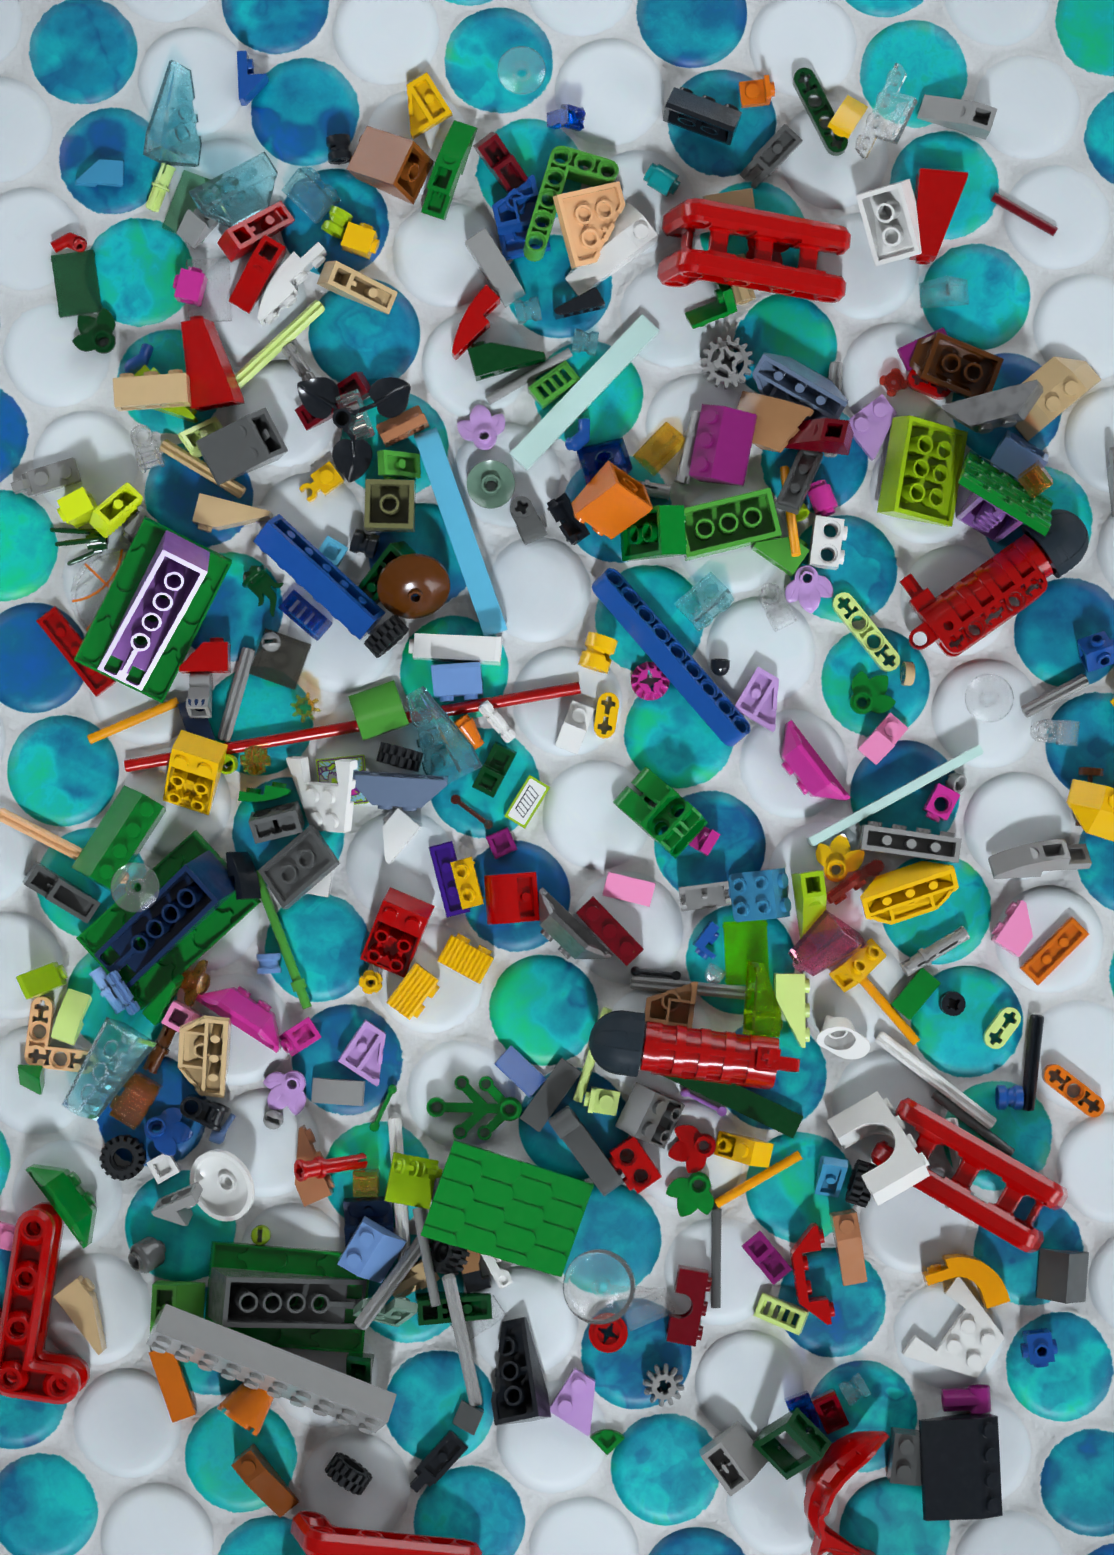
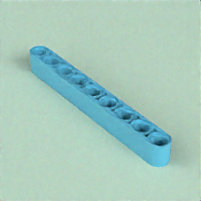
M437 427L416 434L414 438L484 636H491L508 630Z

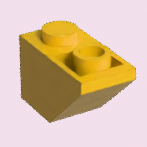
M719 1131L714 1155L749 1166L769 1168L774 1144L752 1137Z

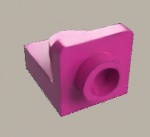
M704 827L689 843V846L708 856L721 834L713 829L710 830Z
M308 1017L285 1031L279 1038L281 1039L280 1044L283 1050L294 1056L322 1038V1036Z

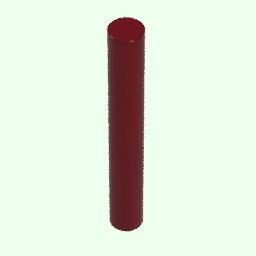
M996 192L991 199L992 202L1051 236H1054L1058 229L1056 226Z

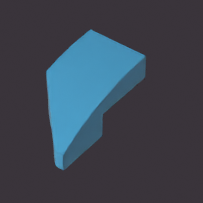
M99 159L75 181V185L122 187L123 161Z

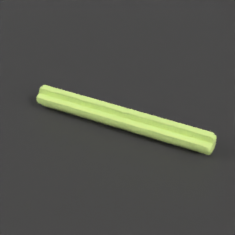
M315 300L235 374L240 389L277 356L285 345L292 342L325 311L320 301Z

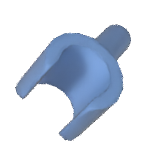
M231 1113L223 1124L221 1131L212 1130L209 1141L221 1144L225 1139L227 1129L236 1116Z

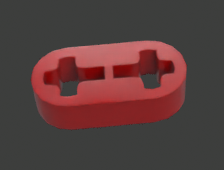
M913 369L907 376L906 382L910 389L931 398L942 400L951 392L946 389V391L938 394L937 388L931 386L930 384L933 383L930 382L927 384L924 382H920L918 385L914 384L915 379L912 376H916L917 373Z

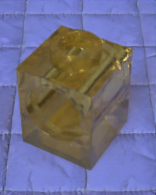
M355 1169L353 1171V1197H378L380 1193L379 1169Z

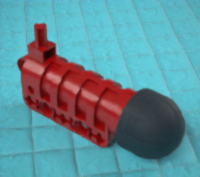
M1054 509L1051 512V526L1046 536L1027 525L1022 526L1023 535L936 598L928 588L923 590L912 574L904 577L900 584L911 597L909 604L922 622L910 633V646L916 650H923L936 642L946 656L957 657L1032 604L1046 591L1048 586L1047 577L1053 574L1056 578H1060L1063 574L1073 569L1084 557L1089 544V536L1082 520L1069 511ZM1035 584L1038 586V589H1033L1028 593L1029 595H1026L1025 591H1027L1028 587ZM1009 597L1017 598L1019 606L1011 605ZM1001 607L1003 610L1001 614L986 624L985 620L991 613L995 614ZM968 626H977L980 634H971ZM917 632H922L927 637L926 643L922 646H918L913 642V635ZM962 635L963 640L959 643V645L957 647L954 646L951 648L949 646L951 641H957L958 639H960V636Z
M619 1010L607 1013L595 1023L589 1037L590 1052L595 1062L605 1071L617 1075L637 1077L640 1066V1070L651 1071V1074L730 1085L734 1083L738 1086L770 1089L774 1086L777 1071L799 1072L800 1059L780 1056L779 1038L740 1035L727 1031L717 1032L705 1028H687V1026L664 1025L651 1021H646L645 1023V1013Z

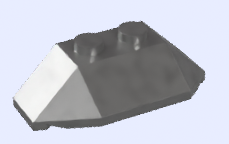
M1036 379L944 404L942 408L949 417L972 431L986 434L992 432L994 428L1001 426L1005 428L1013 427L1017 422L1024 421L1043 393V386Z
M543 887L539 890L540 926L543 928L540 933L550 942L553 939L561 945L558 950L567 959L571 956L574 959H610L613 956Z

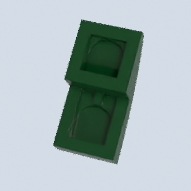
M495 742L472 787L494 798L517 752Z

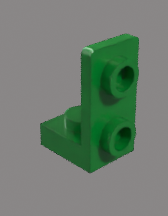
M716 283L717 289L714 290V294L717 300L685 313L692 329L703 327L710 322L737 312L730 285Z

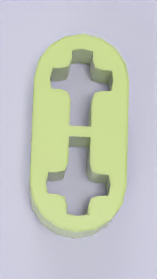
M1012 1007L1002 1008L984 1031V1043L992 1049H999L1004 1046L1021 1022L1020 1013ZM1013 1012L1012 1018L1015 1021L1013 1023L1008 1022L1003 1027L1002 1025L1006 1020L1003 1015ZM1001 1029L1002 1031L998 1035L1000 1042H993L991 1044L989 1034H995Z

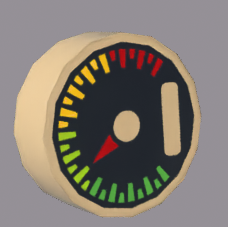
M904 661L900 672L901 685L911 686L915 680V665L913 662Z

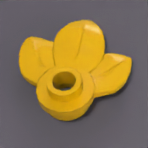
M840 834L832 840L829 846L819 843L815 855L817 861L824 867L826 878L833 882H839L847 876L848 872L859 869L864 860L865 853L863 850L851 851L847 837L844 834ZM832 866H839L840 872L833 874L831 871Z

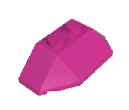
M792 720L785 724L781 759L784 762L781 765L788 775L794 774L798 782L796 785L804 795L808 793L811 797L840 801H846L851 798Z
M239 986L238 989L231 987L199 994L195 997L194 1000L219 1016L230 1018L233 1025L277 1053L281 1049L275 1013L270 1011L272 1007L260 999L256 1002L250 998L251 993L243 987Z

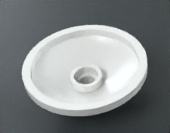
M224 1150L205 1152L195 1160L190 1171V1185L199 1182L203 1188L197 1203L206 1214L220 1221H235L244 1216L250 1210L255 1195L253 1179L245 1164L238 1157Z

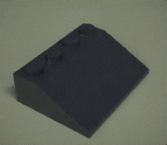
M964 1413L919 1420L923 1520H974L1003 1516L998 1416L990 1413Z

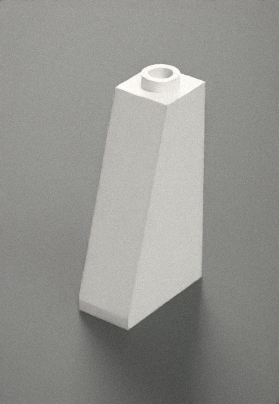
M414 633V639L409 640V653L413 654L414 660L455 663L480 662L483 665L501 666L502 637Z

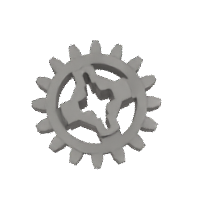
M727 335L726 341H722L721 337H717V344L709 342L708 346L711 350L704 349L703 351L707 358L701 359V364L706 365L702 369V373L710 374L707 381L710 382L714 379L716 381L715 387L722 383L724 384V389L727 390L728 385L732 383V386L737 388L738 380L742 383L746 382L744 374L751 375L752 371L747 367H751L754 364V361L748 360L753 353L752 351H745L747 343L739 345L740 338L738 337L734 342L731 341L730 335ZM728 347H729V348H733V349L737 350L738 352L735 353V352H733V351H730V350L728 349ZM718 350L719 358L711 363L713 354ZM724 356L728 361H732L730 368L727 364L722 365ZM743 362V368L741 372L737 374L736 366L740 365ZM720 372L726 375L727 378L719 376L717 373Z

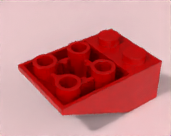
M390 887L382 901L360 959L405 978L435 906Z

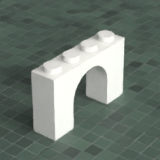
M877 1091L828 1119L827 1122L843 1150L874 1134L887 1135L895 1140V1148L890 1158L861 1176L867 1189L879 1206L930 1175L926 1168L929 1166V1162L922 1152L919 1154L916 1152L917 1144L912 1135L904 1133L903 1129L906 1127L899 1115L893 1116L891 1111L894 1109L887 1097L882 1099Z

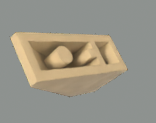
M338 261L325 262L317 282L318 285L340 296L385 314L390 313L398 293Z
M199 493L192 522L198 525L197 529L211 533L212 529L224 530L270 520L273 514L268 510Z
M80 1275L58 1292L54 1298L95 1352L100 1355L107 1347L97 1295L94 1292L95 1286L89 1278H84Z

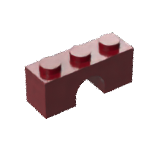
M594 896L576 912L583 922L626 966L644 950Z
M678 1265L674 1290L675 1293L687 1295L691 1299V1307L684 1314H669L665 1336L667 1342L696 1347V1341H701L703 1326L700 1325L701 1316H706L708 1302L704 1301L705 1292H710L712 1277H708V1270Z

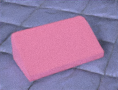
M608 872L603 896L650 907L656 883Z

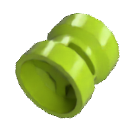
M331 206L328 212L330 220L324 221L321 229L338 239H343L344 227L348 225V222L352 221L353 216L339 207Z

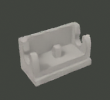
M728 881L678 887L681 911L730 905Z

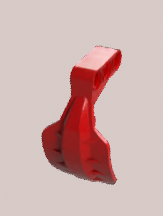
M859 1431L847 1434L833 1442L823 1458L812 1465L806 1478L804 1512L815 1532L810 1550L811 1555H822L825 1552H828L827 1555H876L873 1551L859 1548L844 1539L826 1525L824 1518L829 1514L834 1498L843 1485L872 1459L882 1444L889 1438L885 1431Z

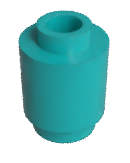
M654 163L650 165L643 178L644 181L648 182L647 185L666 197L670 193L674 195L681 183L678 181L679 175L661 164L656 165Z

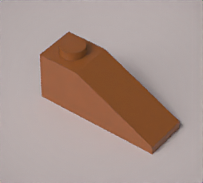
M252 1444L234 1459L231 1466L237 1474L279 1517H282L299 1503L298 1498L255 1444Z

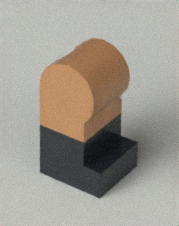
M467 1250L470 1256H466L467 1265H462L464 1267L462 1274L467 1293L491 1288L490 1275H482L479 1262L481 1254Z

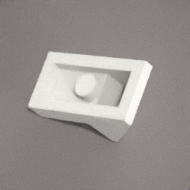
M572 700L555 746L578 755L595 709Z

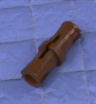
M164 1024L155 1043L152 1042L150 1046L152 1050L142 1067L153 1074H157L164 1056L168 1055L170 1051L168 1049L177 1032Z

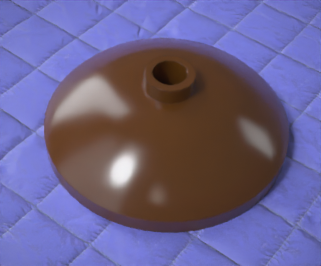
M406 554L389 562L381 571L377 581L378 597L382 605L398 617L407 619L423 618L439 610L446 602L450 593L449 575L445 567L430 556Z

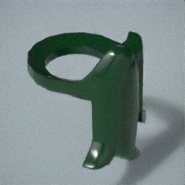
M264 565L251 566L250 570L243 574L242 586L249 588L259 598L258 606L264 603L262 594L266 595L270 599V614L274 617L277 597L271 586L281 588L284 583L274 582L266 572Z

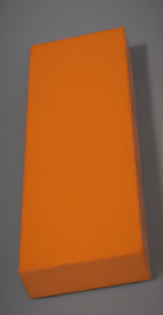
M1070 917L1020 969L1036 985H1039L1089 933L1073 917Z
M154 1350L150 1351L149 1356L172 1423L196 1415L197 1412L179 1360L175 1359V1355L168 1352L158 1353Z

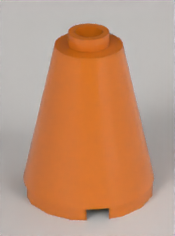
M243 1382L218 1405L217 1409L222 1411L226 1408L225 1415L248 1431L254 1428L252 1434L257 1437L274 1397L269 1396L267 1391L263 1389L248 1388Z

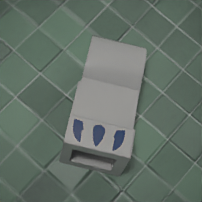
M211 672L190 673L188 698H186V709L190 718H212L213 686ZM195 709H205V710H204V711H196Z

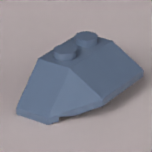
M764 352L752 373L761 395L786 400L813 409L814 412L811 417L807 416L803 421L821 418L838 419L848 403L846 397L831 380L791 357Z
M353 770V779L356 780L355 787L372 805H378V809L390 810L392 806L402 807L404 811H416L417 808H422L444 789L449 779V776Z

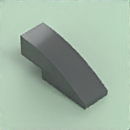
M35 861L23 880L25 886L87 924L101 904L98 900Z

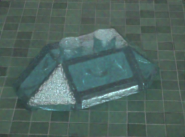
M263 152L190 190L188 193L203 215L230 228L269 207L278 172L266 152Z

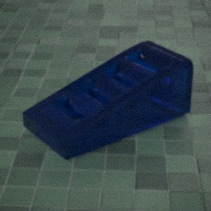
M294 589L278 607L316 641L332 625V622ZM297 600H299L300 603L294 608L292 612H290L289 609ZM306 606L307 609L302 613V615L299 618H297L296 616ZM312 613H314L315 615H314V616L311 618V620L305 625L304 622L309 618V616H310Z

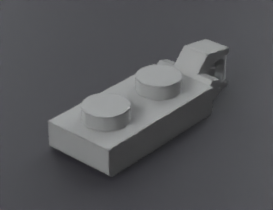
M72 457L27 471V473L22 474L23 479L12 482L11 486L15 494L27 491L28 496H37L82 481L75 458Z

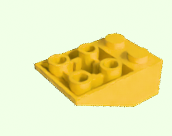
M181 730L171 750L163 801L209 815L224 766L228 745Z

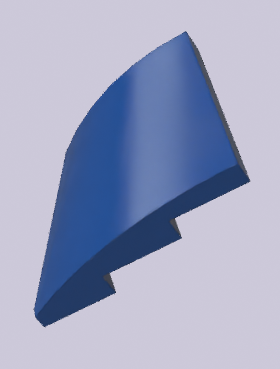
M530 175L526 182L517 189L511 190L505 198L498 200L492 205L502 255L506 261L525 257L523 253L525 239L539 195L534 175ZM537 223L539 227H546L544 223ZM549 241L545 252L551 251ZM537 244L530 245L533 249L541 248Z

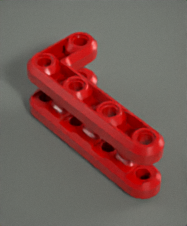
M700 198L687 199L670 209L663 216L662 230L665 235L681 238V248L665 257L658 264L657 277L665 286L686 287L696 281H710L825 303L839 302L845 296L846 282L842 276L826 274V271L816 270L818 252L842 255L850 248L851 234L844 226ZM705 232L710 233L707 251L692 249L695 236ZM729 235L746 237L747 240L755 241L753 259L736 257L735 254L727 253ZM775 243L800 249L797 268L784 266L781 263L772 261L773 245Z
M910 1098L901 1100L895 1110V1115H899L901 1120L914 1126L915 1130L919 1132V1137L916 1140L917 1147L915 1148L918 1154L922 1152L928 1161L936 1145L940 1144L952 1148L962 1157V1162L953 1178H943L933 1172L931 1167L927 1166L926 1168L930 1176L913 1185V1187L1027 1253L1038 1251L1044 1241V1236L1041 1230L1034 1227V1222L1044 1206L1053 1210L1062 1208L1068 1198L1067 1189ZM886 1141L878 1142L871 1153L872 1162L878 1166L890 1158L894 1148L890 1147ZM980 1170H989L1002 1177V1181L1006 1184L998 1201L994 1204L986 1203L974 1196L975 1193L970 1189ZM1028 1195L1035 1199V1204L1026 1220L1015 1217L1014 1212L1023 1196Z
M50 1202L39 1203L32 1209L24 1212L18 1218L15 1225L0 1321V1394L24 1400L66 1404L72 1401L88 1383L90 1369L87 1363L78 1356L45 1350L64 1229V1221Z
M313 1511L298 1512L292 1518L290 1529L293 1537L306 1555H482L479 1545L469 1540L342 1528L332 1525L323 1514Z

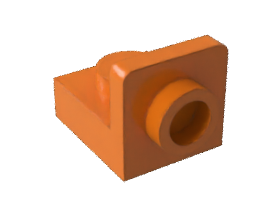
M764 75L763 79L742 81L738 84L741 108L770 105L771 98L775 97L774 82H770L769 75Z

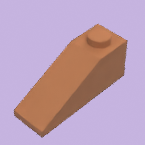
M854 1209L829 1213L843 1286L867 1282L857 1212Z

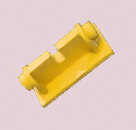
M472 857L450 862L462 910L484 904V897L481 895L474 868L475 861L472 860Z

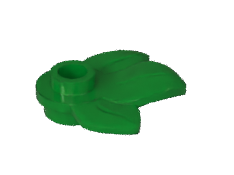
M860 671L853 678L851 683L853 695L850 698V707L855 713L867 714L872 711L881 714L890 710L895 705L896 701L890 696L885 695L888 688V676L878 675L868 679V676L863 671ZM859 698L865 699L866 705L864 707L858 705L857 701Z
M696 1172L692 1173L688 1178L679 1177L673 1180L666 1190V1195L678 1198L677 1209L680 1217L691 1215L697 1209L708 1215L714 1206V1198L709 1191L711 1182L705 1173ZM696 1180H701L703 1182V1186L701 1188L694 1187V1182Z

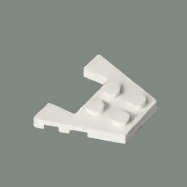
M292 756L286 758L309 825H314L318 831L337 833L351 831L354 802L350 800L351 790L355 789L356 780L353 779V770L357 769V760L340 759L335 761L338 784L311 782L308 757Z
M955 1277L944 1293L964 1307L961 1314L936 1349L914 1335L902 1354L915 1360L977 1378L1005 1337L960 1277Z

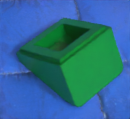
M18 1065L20 1085L42 1095L45 1084L43 1066Z

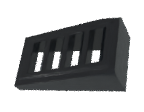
M594 287L555 308L554 317L555 319H561L605 308V302L597 287Z

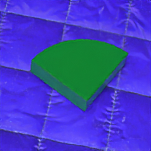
M602 1429L593 1433L590 1438L608 1455L625 1439V1436L616 1430Z

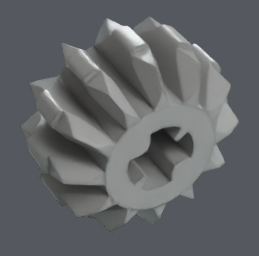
M665 1363L663 1370L660 1371L659 1366L656 1364L654 1365L655 1374L649 1370L646 1372L650 1379L643 1380V1385L648 1387L644 1390V1394L651 1395V1403H654L659 1398L660 1407H663L664 1400H668V1404L671 1406L673 1405L671 1397L680 1400L681 1395L677 1391L685 1389L684 1385L679 1383L683 1380V1376H675L678 1371L676 1367H673L668 1372L669 1367ZM661 1380H665V1383L670 1382L667 1384L668 1388L666 1390H662V1387L658 1388Z

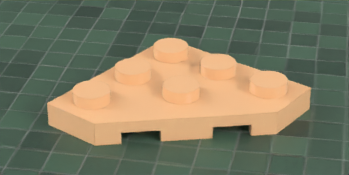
M619 181L563 193L553 197L571 269L590 265L598 261L601 255L600 251L604 243L608 241L615 227L614 223L618 215L622 213L625 207Z

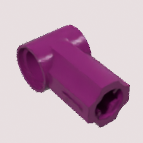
M975 1384L969 1385L968 1388L942 1389L941 1402L943 1411L991 1412L990 1386Z

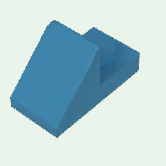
M821 1156L814 1194L839 1198L848 1169V1160Z

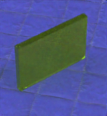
M767 920L723 922L726 985L769 984Z

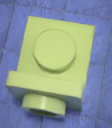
M591 1086V1092L586 1091L583 1106L588 1107V1113L594 1112L616 1116L620 1091Z

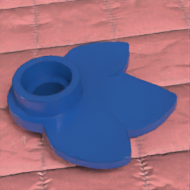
M179 1108L164 1110L160 1116L150 1118L144 1126L146 1136L154 1141L156 1150L164 1155H176V1144L184 1143L193 1136L189 1126L180 1122L183 1115ZM160 1126L161 1130L158 1133H154L153 1128Z

